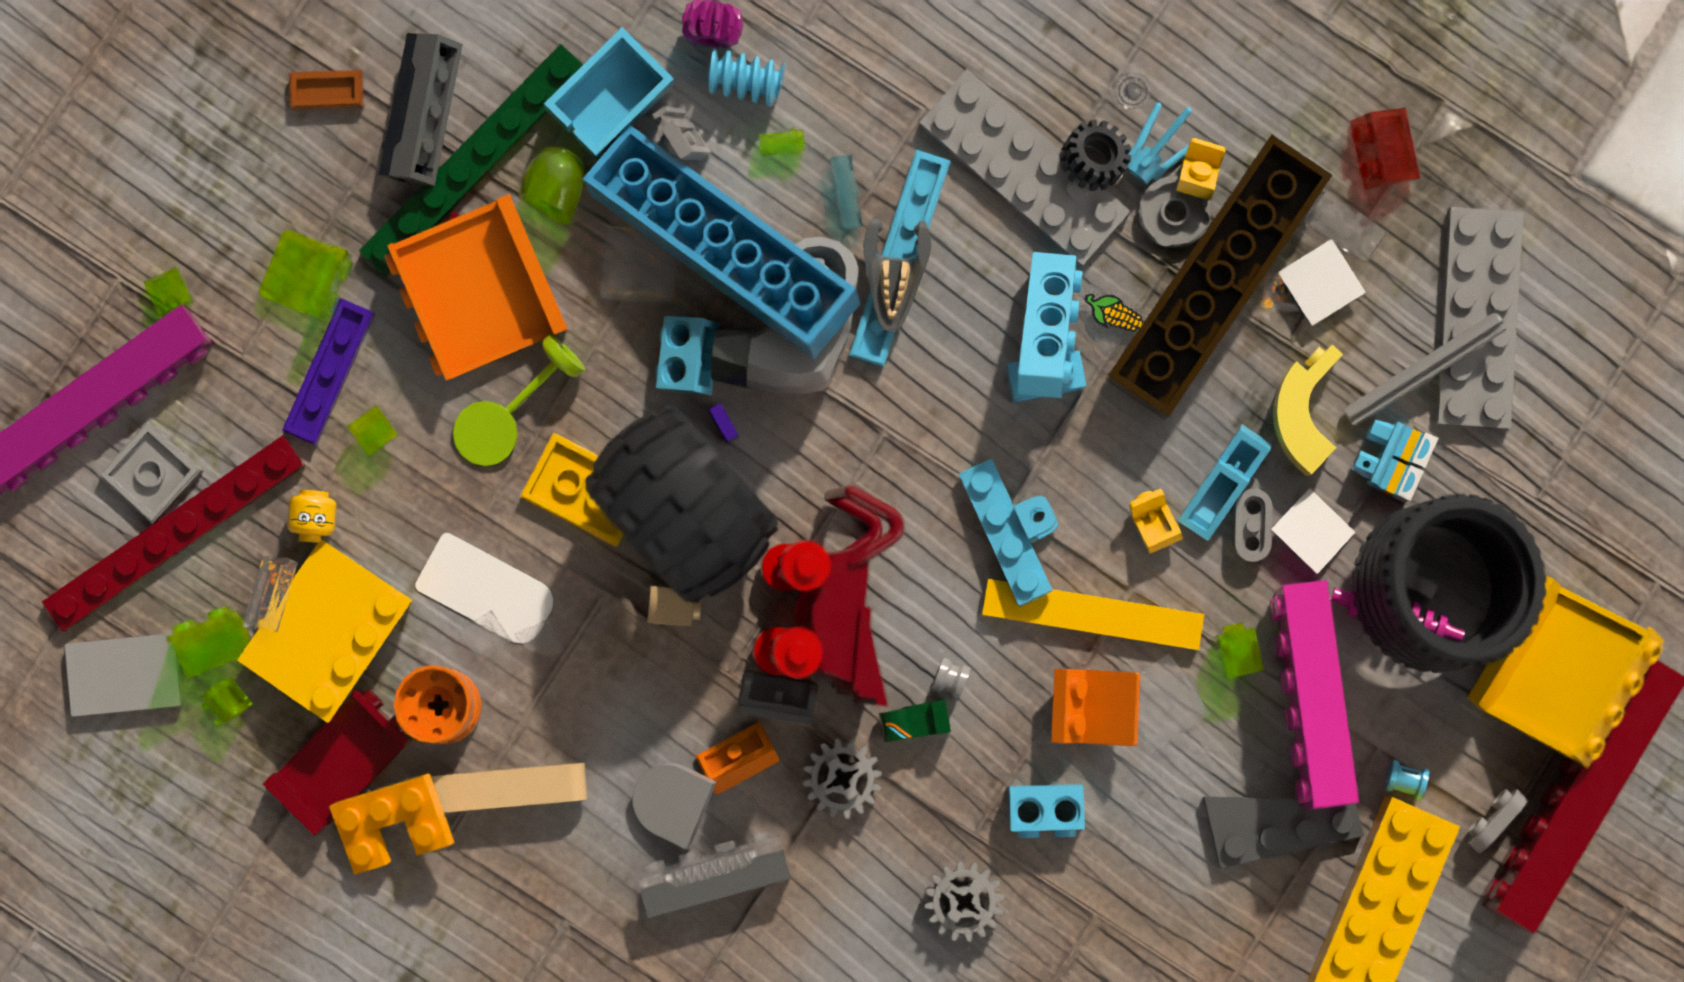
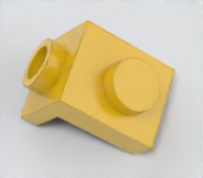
M1162 489L1153 492H1143L1133 501L1129 502L1132 520L1149 554L1183 540L1182 532L1166 503Z

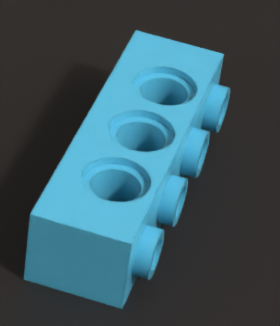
M1033 252L1017 394L1062 398L1063 384H1071L1073 362H1066L1067 353L1074 354L1076 331H1069L1070 322L1077 323L1079 301L1073 300V293H1081L1083 271L1076 270L1077 256ZM1049 354V355H1052V356H1051V357H1045V356H1042V355Z

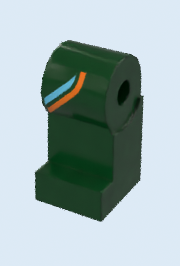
M945 699L879 713L884 742L951 732Z

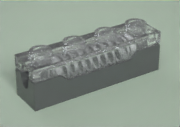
M770 830L750 835V843L736 846L735 840L714 845L715 852L701 856L699 850L678 855L679 862L665 866L664 860L642 865L644 872L638 873L636 878L647 918L790 879L791 876L784 850L782 849L780 836H771Z

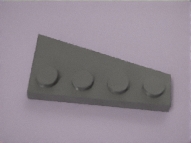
M1203 796L1219 868H1226L1364 836L1356 803L1348 806L1305 811L1304 803L1298 804L1295 798Z

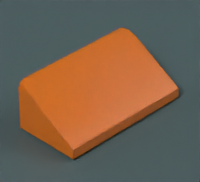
M760 721L695 756L704 775L716 781L713 791L717 795L780 761Z

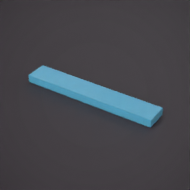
M919 150L915 151L882 256L904 259L915 255L917 250L915 241L918 236L914 233V227L919 221H925L929 229L950 160ZM871 290L849 357L884 368L895 331H886L881 327L876 315Z

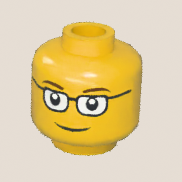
M299 490V495L293 496L289 501L287 529L292 533L299 534L298 541L321 543V536L332 535L335 531L337 503L329 498V492Z

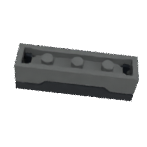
M407 33L378 175L402 183L435 186L463 44L439 34Z

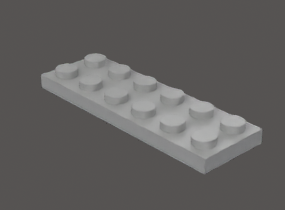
M968 69L964 71L919 122V125L1061 250L1067 255L1077 256L1076 263L1081 267L1131 212L1107 190L1101 191L1100 187H1098L1096 191H1089V184L1081 188L1078 186L1080 182L1078 178H1075L1072 182L1068 178L1071 171L1064 172L1062 169L1065 161H1060L1062 151Z
M1450 207L1448 209L1440 347L1493 313H1497L1501 317L1507 329L1504 333L1439 373L1436 425L1511 429L1524 212Z

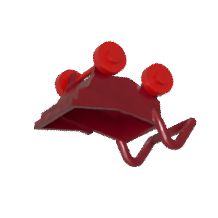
M854 485L830 489L824 495L825 501L864 522L868 526V532L843 550L827 553L821 545L815 542L800 541L793 544H778L769 548L764 553L760 563V572L765 583L778 591L798 589L801 592L794 611L797 628L773 627L762 631L753 643V659L756 665L765 673L805 677L814 672L831 679V687L837 688V694L854 696L855 703L888 707L870 628L872 610L869 606H865L869 561L899 542L904 532V521L896 508ZM879 517L889 523V530L883 535L882 522Z

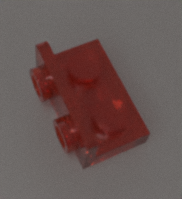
M1406 108L1369 112L1350 121L1351 137L1355 144L1359 162V174L1365 190H1373L1383 185L1411 182L1421 178Z

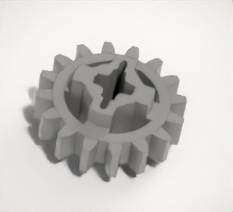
M835 739V748L830 749L825 743L821 744L823 754L819 756L818 754L811 753L810 757L815 764L814 766L804 767V771L811 774V779L803 781V786H812L813 791L807 798L809 800L815 798L820 800L817 807L819 811L823 810L826 806L830 807V817L833 818L838 810H843L845 818H850V809L856 808L860 814L864 813L862 803L866 801L874 804L875 802L874 798L870 795L871 791H881V786L874 783V778L882 776V771L872 770L871 767L878 759L876 757L869 759L865 757L868 750L867 746L862 747L859 751L855 750V740L852 739L847 747H842L840 739ZM836 754H850L860 761L853 765L842 763ZM825 761L830 769L827 780L818 784V771ZM841 768L843 772H852L858 769L850 777L849 787L844 788L839 784L827 788V785L831 784L832 780L836 778L835 771ZM867 772L866 788L859 795L855 788L858 777ZM832 792L844 794L848 803L834 802L828 799L826 795Z
M957 861V870L951 871L945 865L943 866L945 873L943 878L937 875L932 876L937 886L936 888H926L925 892L933 896V901L924 904L926 909H934L935 911L929 917L930 923L937 921L942 923L938 930L940 934L950 929L952 930V940L956 941L959 934L964 933L967 942H971L972 932L977 931L983 938L986 936L983 928L985 925L993 928L997 926L992 916L993 914L1003 915V910L996 906V902L1003 900L1004 895L994 892V889L1000 885L998 880L991 882L987 880L991 872L989 869H985L980 874L977 872L976 862H972L968 870L964 869L962 861ZM958 877L973 878L968 885L956 886L950 882ZM984 887L989 896L987 910L980 905L979 894L983 891ZM953 890L955 893H960L963 896L968 892L973 894L970 900L978 912L965 906L961 910L957 909L958 901L950 891ZM941 892L949 898L950 908L945 915H943L940 909ZM974 917L978 921L968 926L956 925L961 918Z

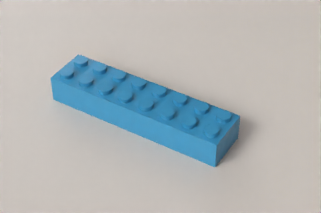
M630 124L583 178L590 196L812 359L818 356L860 305L855 287Z

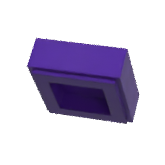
M721 403L709 409V414L726 443H731L740 438Z

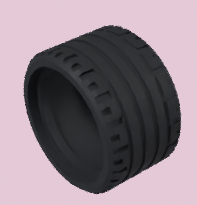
M1465 494L1445 495L1404 508L1385 518V521L1379 522L1373 531L1367 535V541L1361 545L1359 555L1354 562L1356 567L1355 571L1352 572V579H1354L1352 593H1354L1355 598L1353 603L1354 608H1357L1358 620L1364 626V632L1366 635L1369 634L1372 639L1371 642L1375 646H1379L1385 656L1391 657L1398 664L1404 663L1406 668L1415 669L1420 672H1449L1489 664L1514 652V648L1520 647L1525 639L1532 634V628L1538 624L1540 612H1543L1545 605L1543 600L1547 592L1545 589L1547 576L1544 574V560L1541 559V551L1534 542V536L1528 532L1527 526L1523 521L1520 522L1517 519V515L1512 511L1506 510L1505 506L1500 503L1494 504L1493 500L1489 498H1482L1473 494L1468 496ZM1430 526L1446 528L1464 537L1482 556L1489 572L1491 601L1486 618L1478 631L1463 643L1446 640L1425 627L1413 612L1407 598L1404 583L1405 564L1411 547L1419 535Z

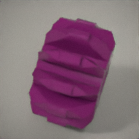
M695 0L686 4L685 12L682 15L683 37L694 44H702L705 47L729 48L739 43V38L742 35V11L731 4H724L720 1Z

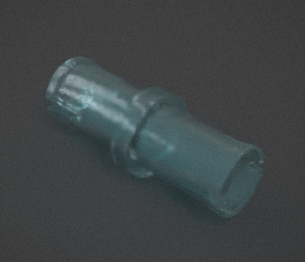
M853 155L829 158L835 186L832 196L833 199H837L841 230L864 227L858 195L861 194V188L856 186L852 161Z

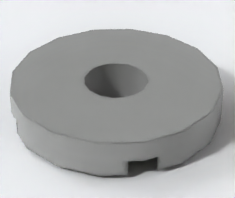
M1175 175L1160 178L1150 185L1140 199L1138 209L1140 226L1146 236L1157 245L1171 249L1187 247L1197 241L1208 227L1211 216L1209 200L1176 191L1179 176ZM1173 202L1180 204L1185 212L1184 218L1178 222L1168 220L1164 212L1165 206Z

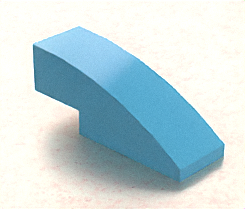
M1241 424L1180 515L1178 522L1208 541L1248 485L1251 477L1271 450L1272 444Z

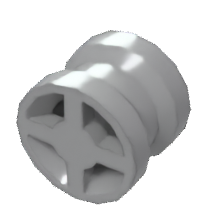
M943 657L931 691L936 693L946 692L950 695L951 699L958 701L971 667L966 665L958 667L953 665L950 659Z

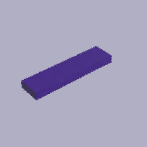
M340 298L283 426V432L313 445H318L375 316L374 312Z

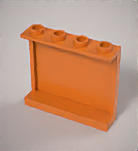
M510 194L400 242L387 245L390 253L384 257L392 275L400 274L405 287L399 289V292L407 310L415 308L420 321L413 324L421 342L429 341L434 355L428 358L437 377L444 375L445 380L448 381L540 342L549 334L556 335L568 330Z

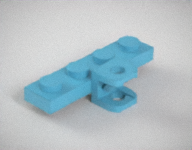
M992 458L959 473L1018 605L1021 607L1054 592L1031 544L1052 534L1059 526L1047 499L1043 496H1036L1014 506ZM1036 513H1045L1042 521L1034 522Z

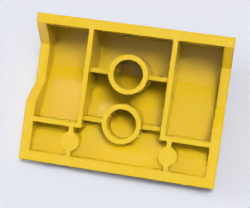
M321 539V543H317L237 661L329 723L412 600Z

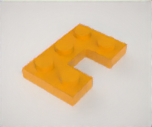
M429 773L335 802L329 806L354 875L385 866L391 862L380 828L404 821L417 856L454 843Z

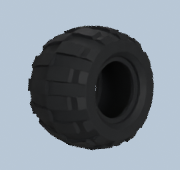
M665 406L656 415L650 412L628 424L606 444L592 464L594 471L585 478V489L590 498L652 568L687 602L698 603L706 595L714 597L735 585L757 565L770 546L768 539L778 531L775 515L678 408Z

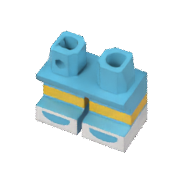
M1373 420L1365 438L1381 445L1380 452L1377 457H1374L1366 452L1359 451L1351 469L1367 479L1365 484L1403 503L1410 502L1424 472L1421 469L1426 468L1439 438L1411 429L1400 422L1390 424Z

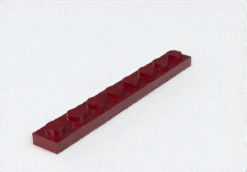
M282 435L41 602L61 631L66 632L306 465L286 436Z

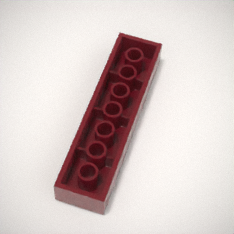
M1659 660L1654 664H1650L1643 676V684L1639 692L1631 696L1624 707V715L1621 722L1611 729L1604 740L1605 745L1600 756L1592 760L1588 768L1567 756L1564 757L1558 771L1562 772L1555 785L1550 783L1542 793L1539 800L1543 804L1536 816L1531 815L1521 829V834L1524 835L1517 848L1512 846L1506 853L1502 861V865L1505 868L1498 879L1492 878L1483 892V897L1486 899L1482 906L1518 928L1533 934L1536 933L1683 689V675Z

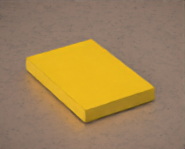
M553 432L520 497L618 547L623 538L622 533L595 504L585 489V478L594 471L592 464L598 455Z

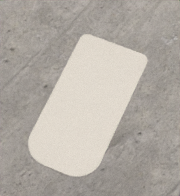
M444 533L440 537L415 585L419 592L516 643H525L533 640L541 631L553 607L552 594L545 584L450 533Z

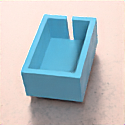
M621 27L544 103L545 110L568 133L573 128L575 129L573 131L574 139L598 161L629 124L633 126L674 86V78Z

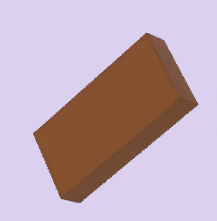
M362 70L289 73L290 109L292 111L364 108Z

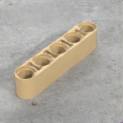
M585 763L431 776L444 813L588 799Z

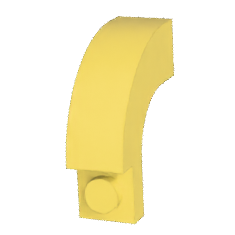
M1333 345L1325 351L1321 347L1317 348L1305 361V364L1309 366L1307 370L1297 361L1293 363L1282 377L1274 397L1273 424L1276 437L1285 455L1306 477L1312 475L1336 449L1317 430L1309 413V398L1314 386L1343 355Z

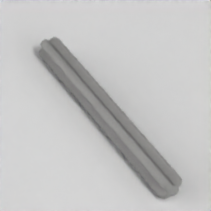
M1497 313L1491 314L1345 407L1343 410L1345 416L1353 426L1361 424L1504 333L1507 329L1505 323Z

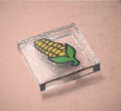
M1123 262L1082 289L1081 293L1078 292L1073 296L1074 301H1079L1078 321L1075 324L1102 363H1105L1128 346L1153 309V305Z

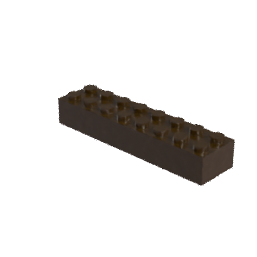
M1271 134L1105 380L1166 420L1332 177V174Z

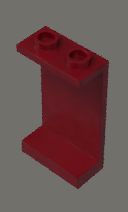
M355 689L351 693L352 697L332 717L329 723L327 722L278 773H272L262 784L314 836L321 834L334 821L329 808L330 805L358 796L412 741L397 722L396 715L390 718L381 709L384 702L370 689L366 692L362 689Z

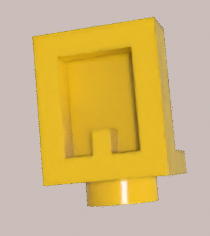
M1192 138L1181 166L1176 191L1211 201L1219 169L1225 155V147Z

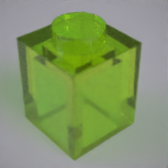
M1244 622L1223 626V634L1216 635L1215 640L1224 678H1233L1264 671L1255 628L1245 629Z

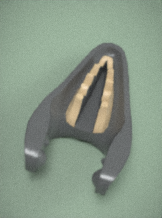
M873 217L867 227L863 241L865 264L878 321L884 330L894 332L904 323L914 301L930 257L931 237L926 222L919 221L914 227V233L918 238L915 241L917 250L913 257L901 259L882 256L877 251V242L880 241L878 233L882 231L883 224L879 221V217Z

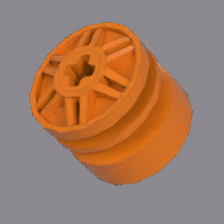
M429 665L415 669L403 678L396 690L394 710L397 722L406 734L418 741L447 745L461 741L473 732L480 720L482 701L479 689L470 677L455 669ZM441 696L442 700L449 702V708L443 709V712L435 710V703L441 702Z

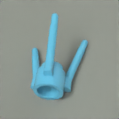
M1160 103L1155 104L1134 147L1128 153V155L1132 156L1127 170L1144 184H1148L1151 179L1156 182L1164 172L1185 157L1189 145L1159 166L1163 160L1158 155L1159 152L1191 114V108H1185L1152 149L1145 146L1141 150L1162 107Z

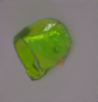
M561 146L546 147L537 154L527 167L521 180L520 198L534 208L548 214L552 220L563 226L570 224L575 215L582 191L587 189L583 181L585 177L583 161L568 148Z

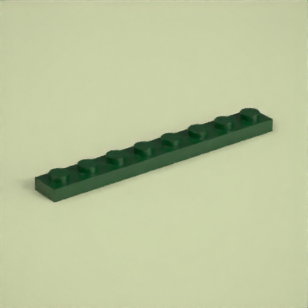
M560 44L442 164L437 171L435 186L422 185L363 245L359 252L387 277L391 273L384 257L390 253L387 245L395 244L437 226L547 113L544 103L583 64Z

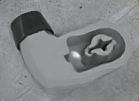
M825 237L805 238L795 244L850 285L857 288L859 267L854 254L842 243ZM852 315L815 359H812L770 327L760 331H756L755 327L718 328L712 351L711 379L712 381L749 389L751 387L772 393L806 394L825 390L831 382L850 336Z

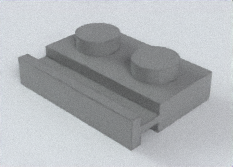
M664 106L652 114L655 119L664 122L665 126L661 129L666 138L663 141L668 151L675 158L679 156L681 160L700 161L711 153L694 124L686 122L682 117L686 114L684 109Z

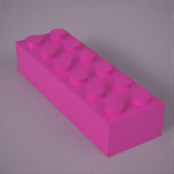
M1323 580L1283 585L1274 593V599H1270V613L1272 621H1278L1279 635L1275 636V649L1277 657H1283L1285 669L1284 672H1280V684L1282 693H1288L1290 707L1285 708V720L1287 729L1294 732L1295 744L1290 745V756L1293 767H1299L1300 781L1295 782L1298 804L1304 803L1305 811L1358 803L1328 582Z

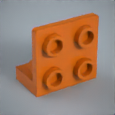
M1054 669L1051 743L1136 746L1138 744L1140 674L1138 672Z

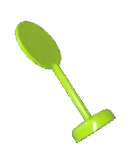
M549 334L542 343V348L551 362L505 408L499 403L481 401L472 403L461 411L455 420L453 437L455 446L465 459L473 464L488 466L498 464L509 457L516 446L518 437L516 421L511 414L557 368L574 378L579 377L585 371V367L579 358L554 335Z

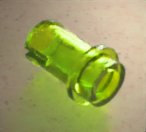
M792 127V131L759 134L762 157L794 152L795 156H798L799 152L805 151L803 129L796 130V127Z

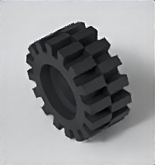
M1096 119L1090 120L1088 124L1085 121L1080 123L1061 148L1063 152L1060 155V161H1065L1062 166L1063 171L1070 170L1071 174L1068 178L1072 182L1075 178H1078L1080 180L1079 187L1084 188L1086 184H1089V191H1096L1098 187L1103 191L1109 185L1112 187L1128 168L1132 156L1128 155L1131 151L1130 144L1123 145L1127 139L1125 134L1123 133L1118 137L1116 132L1119 128L1114 125L1110 130L1107 128L1108 122L1103 120L1098 126ZM1092 146L1099 149L1105 155L1107 164L1100 165L1091 161L1086 155L1084 147Z

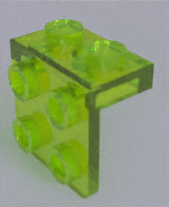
M285 230L279 239L259 288V294L265 299L325 322L327 316H331L336 309L339 301L337 292L341 282H345L350 275L353 261L350 260L353 255L333 244L329 246L294 231Z
M224 606L206 613L208 620L196 625L195 620L192 621L191 619L171 627L173 634L167 636L166 639L168 644L173 645L186 679L237 660L251 641V637L239 610L231 611L230 607Z

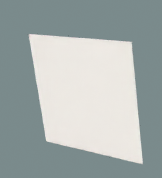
M1332 239L1278 272L1312 326L1366 293Z
M1310 488L1271 529L1317 574L1355 533Z

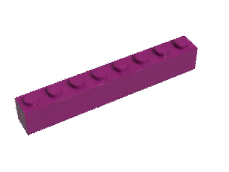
M183 305L178 306L0 432V494L8 489L10 492L19 489L29 481L27 475L37 468L44 470L53 465L59 459L57 454L68 446L70 449L80 446L89 438L87 433L99 425L100 428H103L114 422L119 417L117 412L128 404L130 407L139 404L148 397L147 390L157 383L162 386L173 380L179 374L176 370L185 363L189 362L192 365L208 354L206 349L213 342L191 311Z

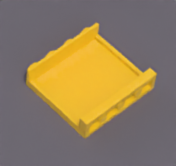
M1547 576V582L1545 583L1547 592L1543 600L1545 605L1543 612H1540L1538 624L1532 628V634L1525 639L1520 647L1514 648L1513 653L1498 661L1487 664L1467 699L1479 710L1588 768L1592 760L1597 759L1602 753L1605 745L1604 740L1611 729L1621 722L1624 715V707L1630 697L1639 692L1643 684V676L1650 664H1654L1659 659L1665 640L1653 628L1648 627V629H1645L1563 588L1555 579Z

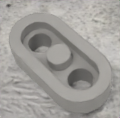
M1249 489L1242 492L1234 506L1233 546L1238 557L1247 562H1257L1264 559L1269 554L1272 546L1273 505L1269 495L1260 489ZM1249 501H1255L1259 506V511L1254 515L1248 513L1246 509ZM1253 537L1257 540L1258 547L1255 551H1250L1246 548L1245 541L1247 538Z
M1507 789L1502 791L1492 802L1491 806L1495 809L1488 817L1484 819L1481 816L1470 826L1467 831L1470 835L1467 843L1478 853L1483 852L1526 805L1528 798L1518 789H1514L1511 792Z

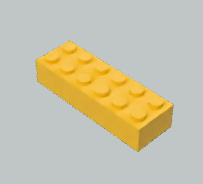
M1384 796L1307 982L1396 981L1460 826L1396 798Z

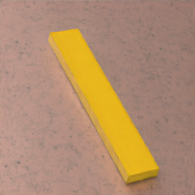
M987 579L982 615L1192 650H1199L1205 614L1054 589V592L1020 607L1008 582Z

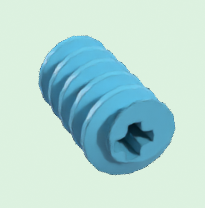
M714 47L707 78L709 92L715 94L722 85L723 95L729 97L736 88L738 99L744 100L750 91L752 102L756 104L764 94L766 105L771 107L779 97L786 62L782 64L779 71H775L772 59H769L766 66L761 68L758 56H755L750 65H746L745 53H741L737 61L733 62L731 50H727L722 59H719L717 47Z

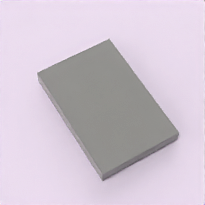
M177 633L65 644L71 717L183 706Z

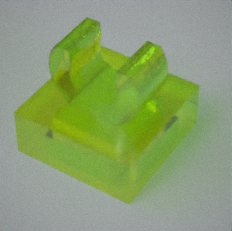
M177 267L143 282L160 316L170 313L180 305L185 306L194 301L181 271Z
M378 405L347 426L369 457L400 436Z
M231 676L209 688L202 695V698L205 700L202 704V709L205 711L211 707L218 716L214 721L216 726L222 723L225 725L245 713L253 705Z

